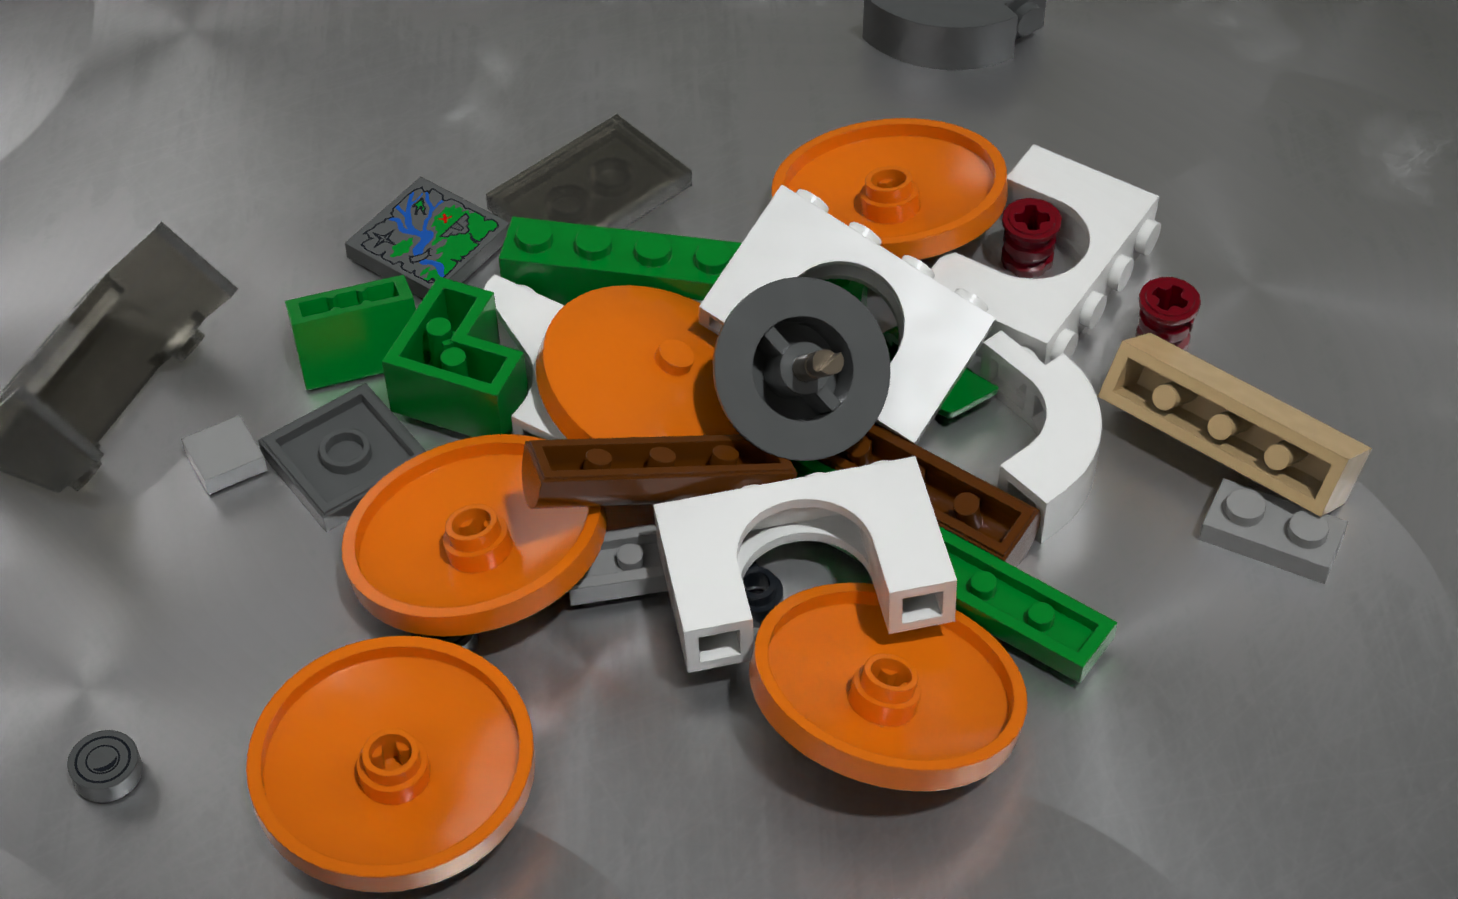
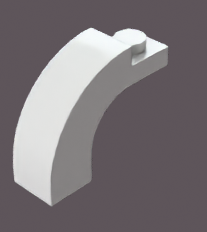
M1000 330L983 342L980 377L999 386L995 397L1028 423L1037 438L1000 465L997 488L1040 510L1041 521L1035 540L1042 544L1067 525L1087 500L1094 480L1101 439V409L1091 383L1080 368L1064 353L1045 365L1032 350L1019 345Z

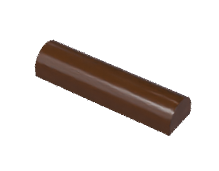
M874 423L864 437L845 451L824 459H818L819 462L837 471L870 465L881 460L891 461L915 456L938 525L1014 567H1017L1025 558L1039 530L1041 521L1039 509Z
M740 434L525 441L522 458L523 492L530 509L659 504L740 489L752 484L762 485L794 479L797 476L791 460L765 453L749 443Z

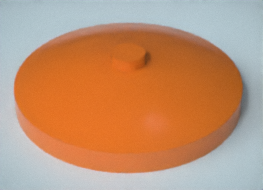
M917 118L866 121L844 126L817 136L797 148L781 163L774 175L771 188L772 198L781 184L795 193L798 189L807 190L826 203L829 207L828 213L848 226L851 222H857L866 226L881 239V247L901 259L904 255H909L918 260L952 251L979 237L998 220L1008 198L1005 160L991 142L981 135L958 125Z
M621 285L589 291L574 298L562 307L552 319L541 342L536 359V381L539 394L548 414L567 439L739 434L723 412L716 394L713 379V355L718 335L699 323V306L701 303L663 289Z
M519 434L470 437L423 452L401 464L378 481L361 499L347 522L342 541V560L357 599L371 615L383 623L399 630L426 636L445 637L482 633L516 623L541 611L561 598L585 575L598 556L604 542L607 526L605 506L530 509L526 503L522 485V458L525 441L546 439Z
M871 583L822 585L803 590L783 600L763 620L757 632L749 663V679L755 701L767 721L781 737L795 749L823 767L856 781L883 788L904 791L947 790L968 785L988 776L998 769L1011 755L1027 714V691L1022 675L1010 654L987 630L956 610L955 622L889 634L874 585Z
M387 636L367 639L343 646L315 659L294 674L273 695L262 711L250 739L246 766L247 783L256 817L263 832L275 849L302 872L324 883L361 892L384 893L411 890L443 881L474 865L489 854L513 828L527 803L534 780L535 747L533 732L526 706L516 688L497 667L480 655L454 643L421 636Z

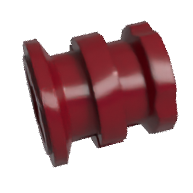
M1036 198L1018 199L1006 207L1002 217L1004 245L1001 253V262L1006 270L1011 271L1018 277L1035 278L1042 276L1047 270L1052 268L1056 235L1060 231L1062 217L1056 207L1049 202Z
M1159 277L1150 280L1142 287L1139 293V324L1135 337L1152 333L1187 351L1191 339L1189 332L1193 328L1194 317L1197 316L1201 305L1200 294L1194 286L1185 280L1175 277Z

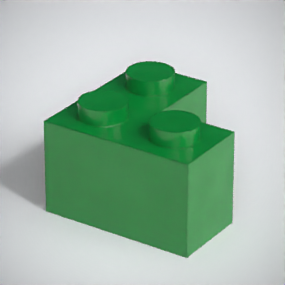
M437 277L382 360L391 412L472 437L511 434L513 431L511 416L529 393L525 355L523 351L499 345L500 338L494 292L443 277Z

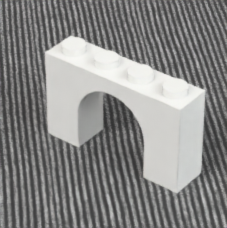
M1033 144L1007 175L1008 198L1004 210L1010 203L1024 198L1042 199L1051 203L1059 210L1062 217L1061 228L1056 235V244L1068 251L1078 264L1072 269L1053 277L1028 279L1004 274L954 251L943 253L931 270L935 274L933 279L953 292L957 288L965 289L979 297L988 306L987 313L996 319L984 341L1001 330L1019 345L1032 350L1038 359L1046 365L1062 353L1071 359L1080 333L1085 327L1093 329L1104 312L1107 297L1113 290L1120 292L1125 287L1133 271L1134 261L1140 254L1147 256L1154 248L1160 234L1161 223L1155 221L1159 200L1158 195ZM983 343L975 354L976 356L981 358Z
M781 184L700 304L699 323L719 335L726 318L743 298L763 285L784 278L847 279L869 287L887 303L895 317L899 332L898 352L890 363L891 373L888 395L875 423L917 445L988 336L996 318L987 313L988 306L973 293L961 288H957L953 292L934 280V272L922 261L909 255H904L901 259L881 247V239L866 226L857 222H851L848 226L828 213L829 207L813 193L804 189H798L795 193Z
M915 456L891 461L881 460L870 465L827 473L816 472L805 477L762 485L752 484L740 489L653 505L658 550L688 673L750 661L754 647L753 618L743 578L749 567L761 555L775 547L791 542L819 541L829 543L850 552L861 561L873 581L889 634L955 622L957 578Z

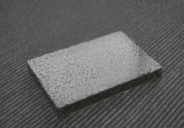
M616 114L486 194L487 209L508 222H511L512 216L625 229L692 186V170Z

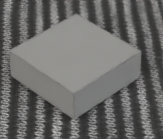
M240 415L181 439L185 454L208 495L267 471L264 455Z

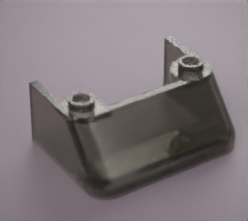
M161 221L82 296L0 391V471L56 493H60L67 486H70L76 492L79 491L102 465L100 460L105 454L99 450L101 445L98 442L161 365L172 356L182 362L193 352L205 337V334L198 327L211 313L229 300L238 288Z

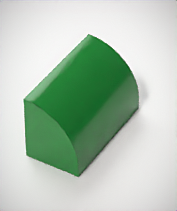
M404 274L285 301L306 390L384 373L382 360L416 311L414 297Z

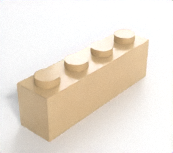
M1152 333L1122 340L1097 396L1320 517L1345 504L1372 449Z

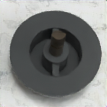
M791 277L773 281L757 288L743 298L730 312L716 340L713 355V379L723 412L743 438L756 448L775 457L795 461H812L834 456L853 446L865 436L878 419L884 407L890 385L891 372L888 347L876 319L867 307L850 292L821 279Z

